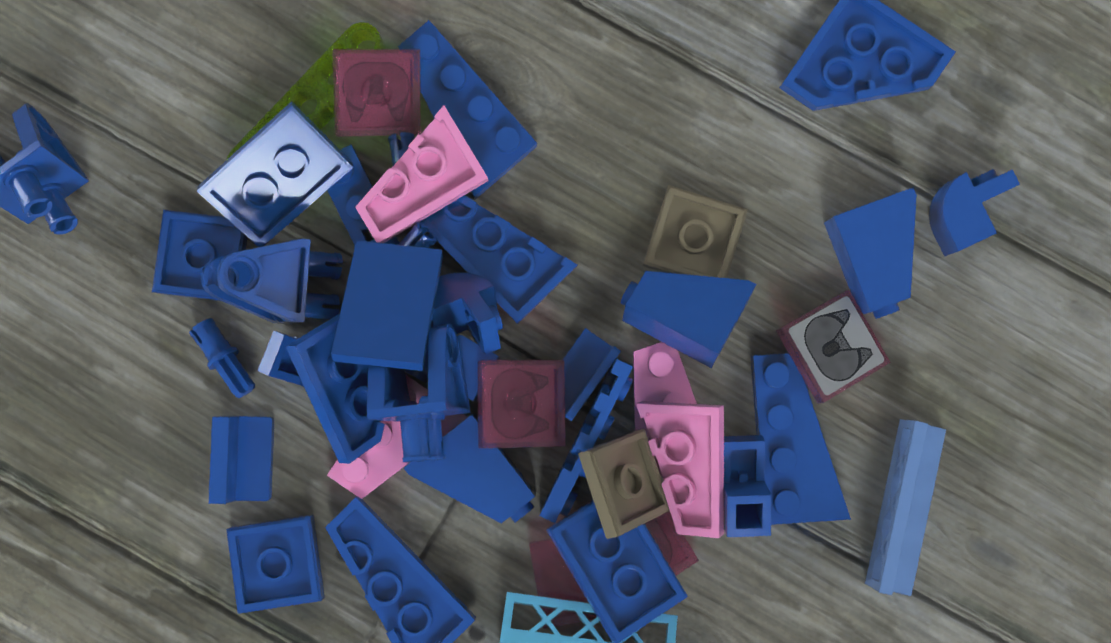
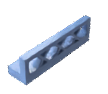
M900 419L865 581L866 585L879 593L892 595L895 592L908 596L912 595L946 429L914 420Z

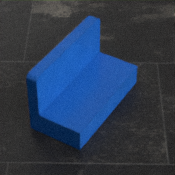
M585 328L555 370L556 410L572 422L621 350L615 346L612 347Z
M212 417L208 504H227L233 501H268L271 499L274 446L273 417Z

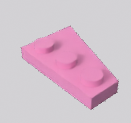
M444 105L422 134H418L410 143L408 150L392 168H389L355 207L376 243L387 242L417 222L424 220L489 181Z
M663 342L633 352L635 430L645 429L648 440H650L646 423L644 417L640 418L636 403L646 401L697 404L678 350ZM654 456L660 476L662 477L657 458Z
M405 374L410 401H415L419 404L420 398L428 395V389ZM466 414L445 416V420H441L442 437L469 416ZM380 421L385 424L381 441L350 464L339 463L337 459L327 476L360 499L366 497L410 463L403 462L402 460L403 448L400 422Z
M646 401L636 403L640 418L644 417L650 436L648 443L652 456H656L664 480L662 488L677 534L720 538L724 535V405Z

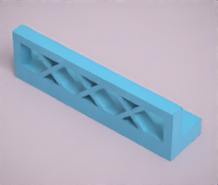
M507 592L500 643L612 642L604 641L594 628L600 622L598 617L589 622L583 614L596 615L589 603ZM514 604L532 606L542 621L529 631L511 628ZM541 607L556 610L547 616ZM563 611L575 612L585 625L584 628L572 637L561 635L551 622L552 619ZM661 614L650 622L667 625L665 643L676 642L677 615ZM547 625L552 634L537 631ZM589 631L595 640L580 637ZM636 632L619 642L624 643L632 637L636 643H644Z

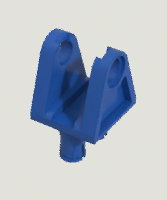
M26 103L12 113L23 149L18 151L16 156L7 162L0 155V207L27 224L38 217L44 216L51 232L57 235L66 234L77 226L78 219L73 215L65 198L89 182V180L47 120L32 105Z
M297 239L214 258L203 267L201 284L204 290L213 298L272 323L305 322V318L330 320L339 314V309L323 308L322 305H340L339 297L336 294L308 293V276L338 280L341 276L342 267L326 266L325 264H342L343 259L341 253L310 251V239ZM229 267L236 275L234 285L228 279L227 272ZM216 269L218 286H216L212 278L213 272Z
M450 323L438 325L429 330L428 395L422 396L419 404L415 401H410L404 369L368 365L367 390L368 420L400 422L403 462L446 459L443 448L441 420H445V416L470 413L458 339L455 329Z

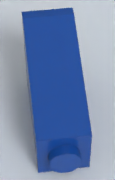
M914 187L833 216L824 222L859 315L873 312L875 319L899 311L897 303L911 298L917 198Z
M645 271L639 283L631 281L622 296L620 303L625 305L622 321L712 368L746 307L756 284L749 280Z
M476 414L470 415L443 436V448L446 459L423 462L415 461L410 462L404 467L408 475L499 523H503L509 517L515 523L534 508L530 501L536 496L535 490L498 443L483 442L482 422Z

